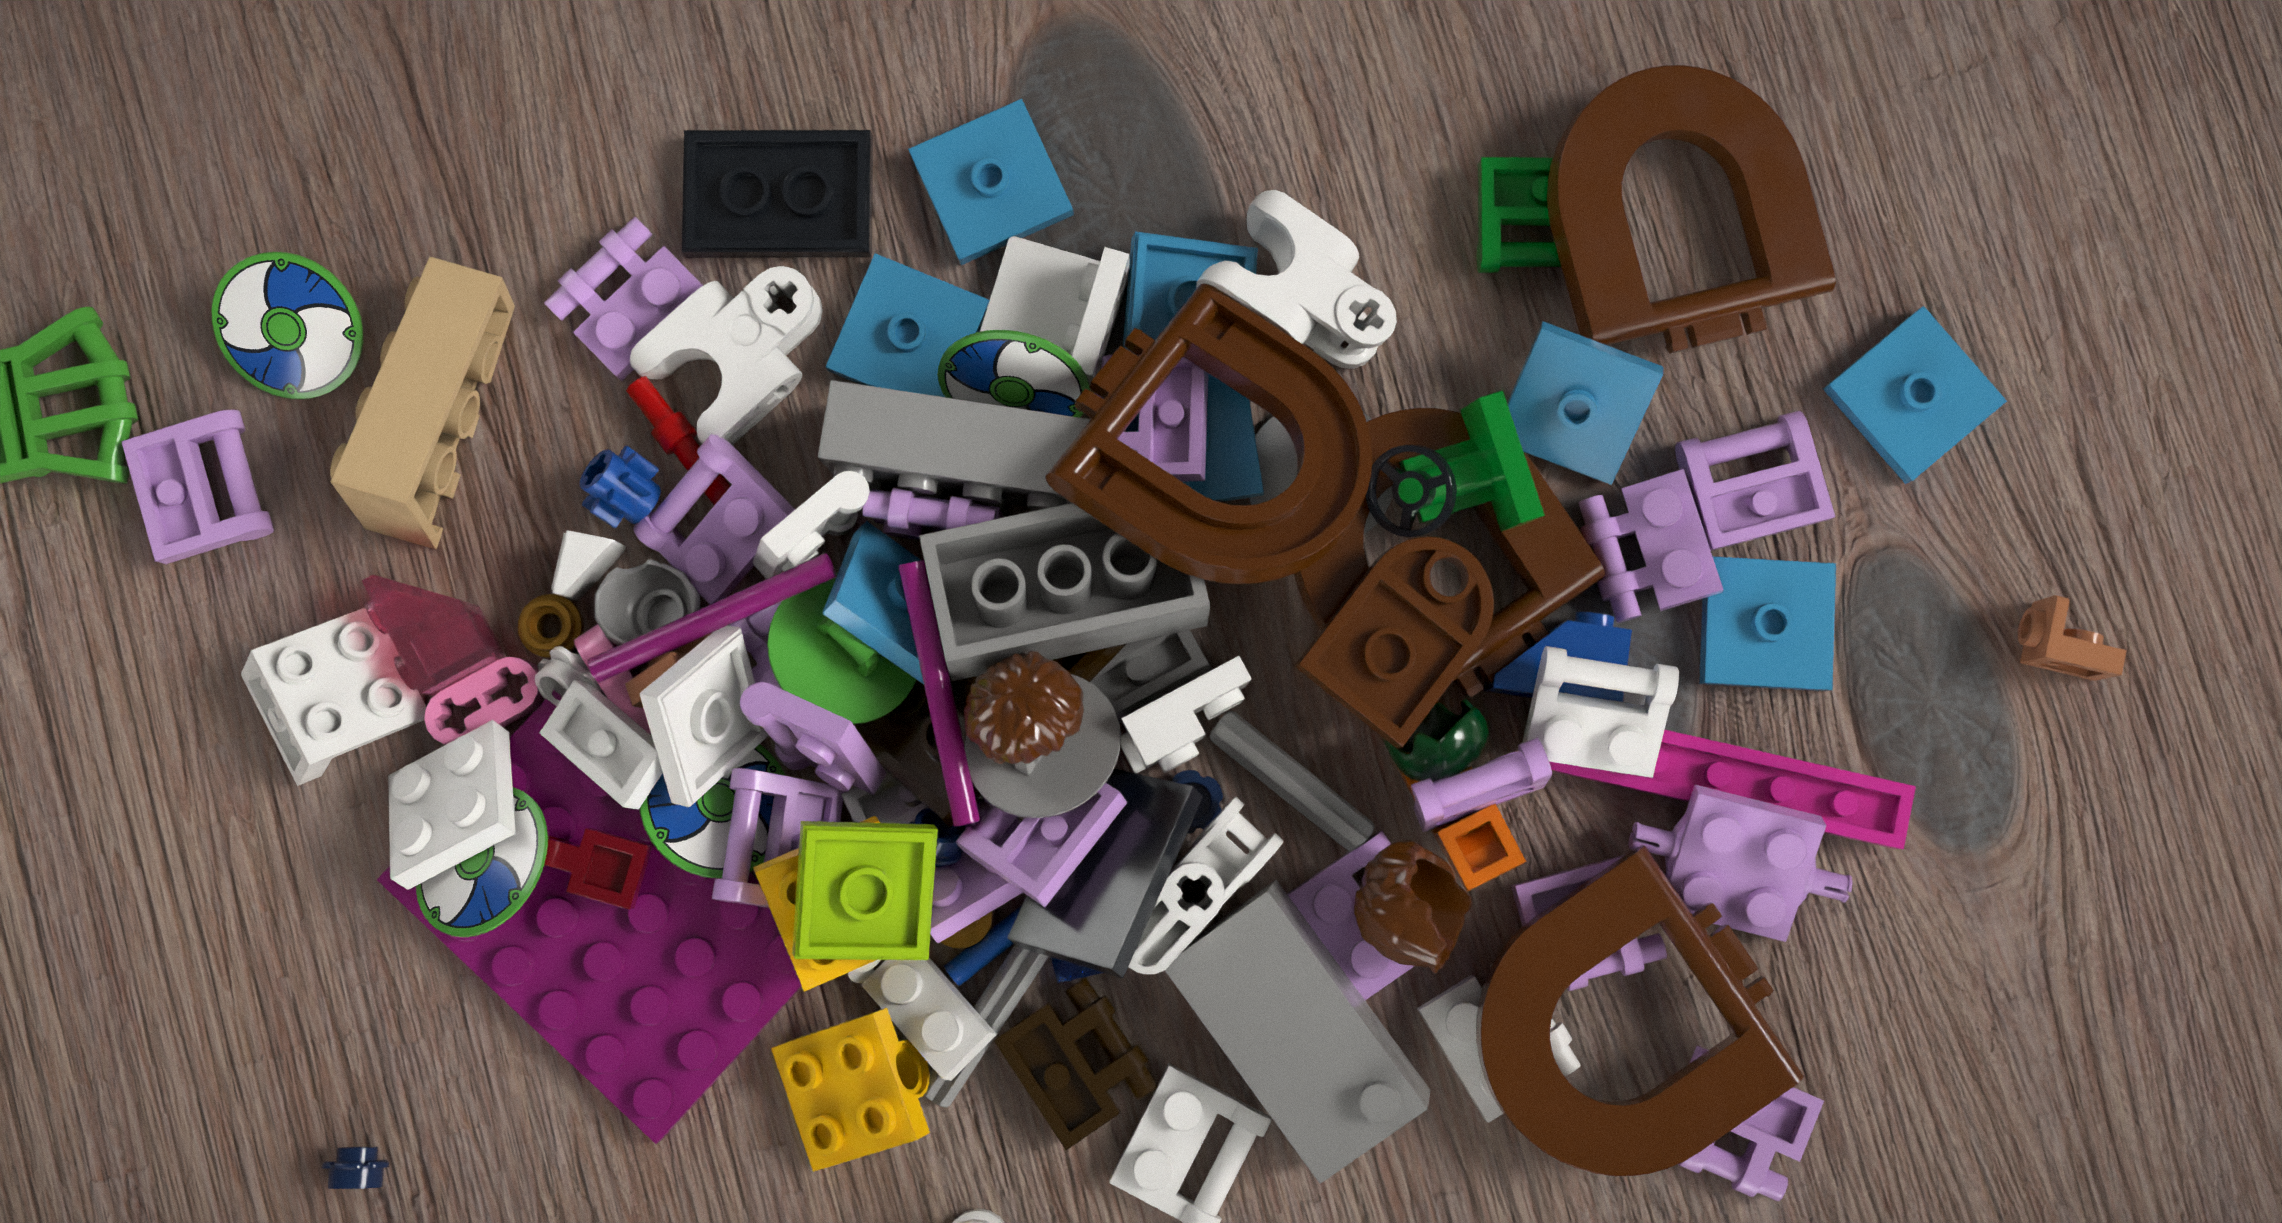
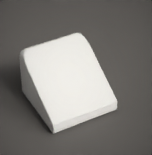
M567 530L563 534L551 590H553L554 594L564 598L579 601L623 554L626 546L612 539Z

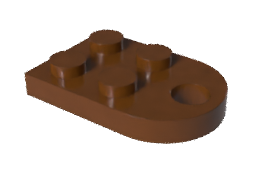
M1418 537L1397 544L1385 551L1374 561L1295 663L1294 667L1395 748L1403 747L1482 643L1490 628L1494 611V597L1487 573L1481 563L1468 550L1447 539ZM1438 560H1446L1453 563L1460 572L1461 585L1458 592L1453 596H1444L1438 593L1431 584L1430 572Z

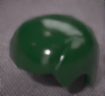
M1466 699L1460 701L1462 707L1461 715L1452 713L1442 703L1436 702L1403 747L1395 748L1382 736L1381 738L1391 758L1404 775L1416 781L1431 778L1432 782L1463 772L1471 767L1478 758L1489 733L1487 722L1480 711L1473 707Z

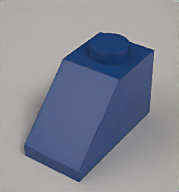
M1576 612L1575 621L1567 620L1548 631V635L1534 645L1528 646V650L1493 676V683L1487 684L1485 681L1484 691L1532 698L1545 646L1566 649L1567 656L1628 666L1632 630L1613 627L1615 617L1610 615ZM1563 682L1559 688V692L1618 702H1623L1624 697L1623 691Z

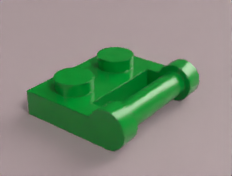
M1481 157L1478 163V273H1498L1500 267H1561L1555 242H1501V225L1550 226L1547 185L1553 158Z

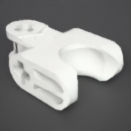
M1269 190L1260 193L1249 206L1247 230L1254 241L1261 244L1271 253L1277 265L1278 275H1258L1246 270L1236 262L1222 261L1210 266L1202 273L1197 281L1196 289L1203 283L1215 287L1298 342L1307 344L1314 349V352L1338 367L1355 369L1365 365L1374 356L1378 346L1382 345L1395 329L1397 323L1396 310L1391 300L1382 291L1373 288L1351 273L1358 262L1359 253L1354 243L1347 236L1283 192ZM1366 307H1371L1372 311L1366 315L1363 311ZM1343 341L1349 343L1346 348L1341 347Z
M785 266L769 268L753 279L735 298L718 281L709 282L691 294L631 350V367L640 376H646L649 379H664L672 375L685 363L694 360H711L719 365L722 381L718 397L701 414L697 421V436L701 444L711 434L727 440L731 445L735 444L799 384L802 372L786 355L812 334L820 324L822 305L814 288L810 286L805 276L797 270ZM784 294L793 300L797 306L789 314L780 309L776 303L778 298Z
M1234 797L1194 840L1192 843L1193 847L1171 869L1128 966L1132 970L1142 974H1157L1166 970L1216 916L1222 905L1239 887L1241 888L1249 882L1284 842L1276 833L1267 839L1239 813L1244 803L1237 797ZM1227 831H1230L1249 849L1248 854H1245L1226 836ZM1191 879L1195 881L1200 879L1205 884L1203 889L1206 895L1199 903L1193 900L1189 902L1184 901L1181 885L1185 880Z

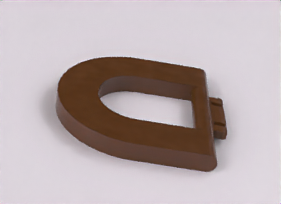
M1666 65L1644 69L1625 76L1606 87L1580 110L1564 131L1555 149L1550 166L1547 185V205L1554 242L1581 336L1605 345H1611L1663 332L1666 343L1665 348L1671 354L1689 348L1684 329L1687 330L1692 348L1742 336L1743 329L1739 316H1741L1746 335L1766 330V321L1762 308L1821 295L1834 290L1836 284L1835 273L1801 153L1793 136L1776 112L1760 96L1743 84L1718 72L1700 67ZM1656 140H1681L1703 149L1718 162L1726 173L1733 190L1756 278L1659 301H1649L1622 201L1624 172L1630 158L1640 146Z
M1203 283L1197 287L1155 340L1137 328H1134L1128 335L1124 343L1126 348L1119 346L1091 381L1089 388L1095 393L1085 388L1076 399L1075 407L1077 410L1092 419L1045 476L1048 485L1055 492L1154 558L1178 571L1204 580L1221 583H1261L1295 574L1311 566L1332 550L1346 534L1368 490L1373 460L1369 427L1357 398L1333 367L1311 349L1215 287ZM1184 357L1269 412L1283 425L1290 435L1296 450L1297 476L1284 492L1268 501L1242 506L1224 504L1198 493L1118 440V438Z
M1438 408L1404 409L1367 421L1372 443V465L1384 452L1397 446L1422 445L1437 450L1470 439L1462 414L1451 410ZM1403 452L1392 457L1389 462L1401 469L1399 462L1422 454ZM1525 453L1524 455L1545 516L1501 532L1491 501L1473 507L1528 588V591L1493 614L1490 628L1484 640L1452 681L1458 684L1466 698H1471L1484 689L1473 672L1475 667L1487 684L1493 683V676L1529 649L1521 638L1523 634H1525L1531 645L1540 641L1549 634L1540 621L1605 576L1602 564L1539 470ZM1380 471L1376 483L1377 499L1394 483L1382 471ZM1366 495L1354 521L1337 545L1323 558L1294 574L1302 600L1320 630H1322L1369 569L1364 551V529L1370 512Z
M1641 845L1624 855L1534 917L1515 933L1497 955L1482 987L1476 1019V1043L1482 1072L1494 1100L1510 1123L1531 1143L1558 1161L1583 1171L1609 1176L1650 1174L1668 1169L1688 1160L1796 1086L1804 1078L1796 1063L1755 1006L1756 1003L1766 996L1769 997L1774 991L1763 976H1760L1747 986H1743L1742 980L1759 968L1729 925L1725 924L1710 935L1707 934L1706 928L1723 917L1714 903L1710 902L1702 905L1701 909L1692 914L1645 845ZM1659 923L1731 1027L1733 1034L1639 1097L1623 1101H1605L1584 1095L1564 1077L1552 1052L1550 1027L1556 1004L1564 991L1577 978Z

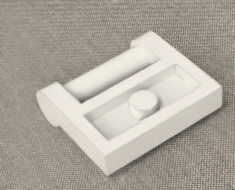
M844 471L836 475L760 539L753 565L766 579L771 578L782 571L789 570L819 555L817 549L825 542L823 537L826 534L840 536L848 533L856 523L857 511L862 509L869 497V484L865 477L853 471Z
M1545 646L1540 660L1522 743L1538 738L1549 762L1653 778L1669 709L1677 694L1679 670L1676 666L1656 664L1653 669L1570 657L1567 656L1566 649ZM1563 682L1642 694L1646 695L1644 705L1562 693L1559 692V688Z
M1168 1063L1158 1086L1155 1088L1109 1179V1183L1175 1217L1182 1223H1220L1222 1218L1217 1214L1256 1136L1264 1137L1272 1118ZM1217 1114H1220L1234 1122L1195 1201L1179 1194L1178 1191Z

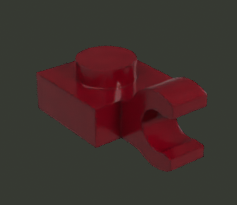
M585 828L580 845L548 835L547 855L544 865L571 872L566 892L631 910L635 907L653 845L594 828Z

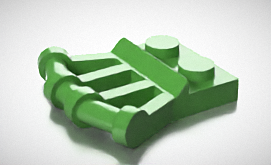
M82 307L73 310L20 345L0 350V483L32 476L43 477L50 472L127 484L130 471L129 467L124 466L126 456L121 441L129 439L132 424L138 422L136 405L128 402L124 383L130 380L128 363L119 360L100 329L103 326V321L93 307ZM77 341L90 361L89 364L34 375V366ZM97 385L100 406L42 418L40 397ZM103 428L97 460L50 454L48 451L47 440Z

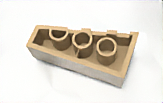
M429 257L421 277L416 276L410 282L405 296L406 311L397 331H391L385 338L381 349V368L373 386L366 387L361 393L356 406L357 422L347 444L343 443L337 448L331 462V484L366 530L437 550L443 531L442 527L432 525L441 495L452 499L454 497L461 474L454 472L459 438H473L480 417L478 414L480 396L478 391L475 390L477 382L484 384L491 382L515 308L502 277Z

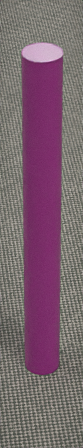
M824 553L588 659L589 670L598 683L837 577L833 563L829 556Z
M921 560L898 565L954 826H961L980 821L925 561Z

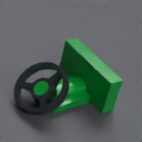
M1503 390L1480 397L1460 410L1470 438L1469 440L1437 450L1422 445H1402L1394 447L1379 456L1372 465L1366 501L1372 516L1380 526L1398 536H1421L1431 533L1442 526L1450 514L1490 501L1501 532L1545 516ZM1403 452L1422 454L1399 462L1401 469L1389 462L1392 457ZM1380 471L1385 473L1394 482L1392 487L1393 498L1403 508L1400 526L1392 523L1384 515L1378 504L1376 483ZM1416 515L1419 524L1435 519L1424 528L1411 530Z

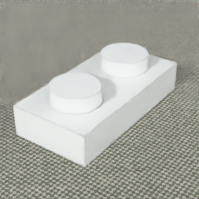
M574 680L540 731L544 738L622 807L639 810L663 773L652 736L590 683Z
M930 958L929 960H885L861 984L881 1009H888L893 1023L944 1080L951 1081L997 1035Z

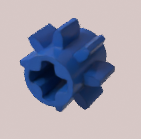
M624 446L619 456L609 449L603 450L589 462L581 476L580 488L589 494L583 501L582 506L612 528H616L622 518L631 524L639 523L650 514L659 500L661 487L651 480L657 474L659 468L629 446Z

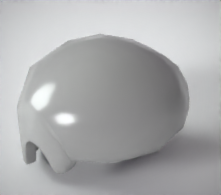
M648 559L644 564L629 569L614 568L607 574L595 593V620L605 636L617 646L701 609L700 594L687 575L681 570L664 563L660 564L652 559Z

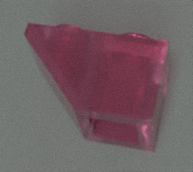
M371 575L362 580L371 598L365 601L366 611L375 627L384 635L389 633L399 652V655L394 657L396 669L402 680L411 690L418 689L420 694L435 696L450 685L492 662L506 657L478 605L376 575Z

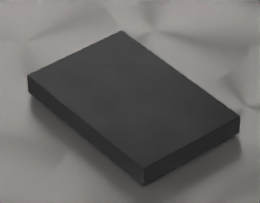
M684 130L682 253L686 258L872 257L873 135L871 130Z
M1114 769L1106 783L1118 790L1127 804L1045 908L1028 895L1026 896L1007 939L1019 948L1124 978L1203 796L1193 786Z

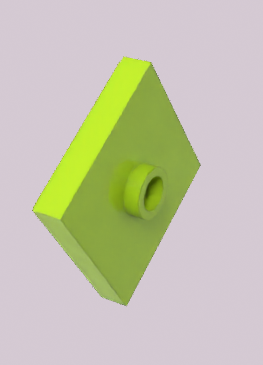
M801 821L792 947L794 959L929 960L938 832L934 824Z

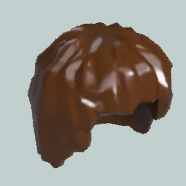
M1029 651L1027 654L1022 652L1021 654H1014L1002 659L1001 662L988 667L985 673L980 674L975 679V684L970 685L971 693L966 698V707L964 708L966 735L970 741L979 746L987 759H992L995 763L1001 765L1004 762L1010 764H1017L1019 762L1030 764L1040 755L1048 756L1052 751L1060 752L1065 738L1080 731L1084 713L1082 702L1084 695L1080 685L1074 680L1070 672L1064 669L1058 662L1043 657L1039 652Z
M1403 840L1394 842L1381 850L1373 860L1368 862L1365 868V874L1362 878L1363 887L1357 890L1355 895L1354 914L1362 938L1374 946L1382 956L1403 965L1429 967L1436 974L1439 969L1444 967L1445 961L1449 959L1450 953L1457 943V938L1465 922L1464 914L1472 907V897L1456 883L1453 870L1445 860L1414 841Z

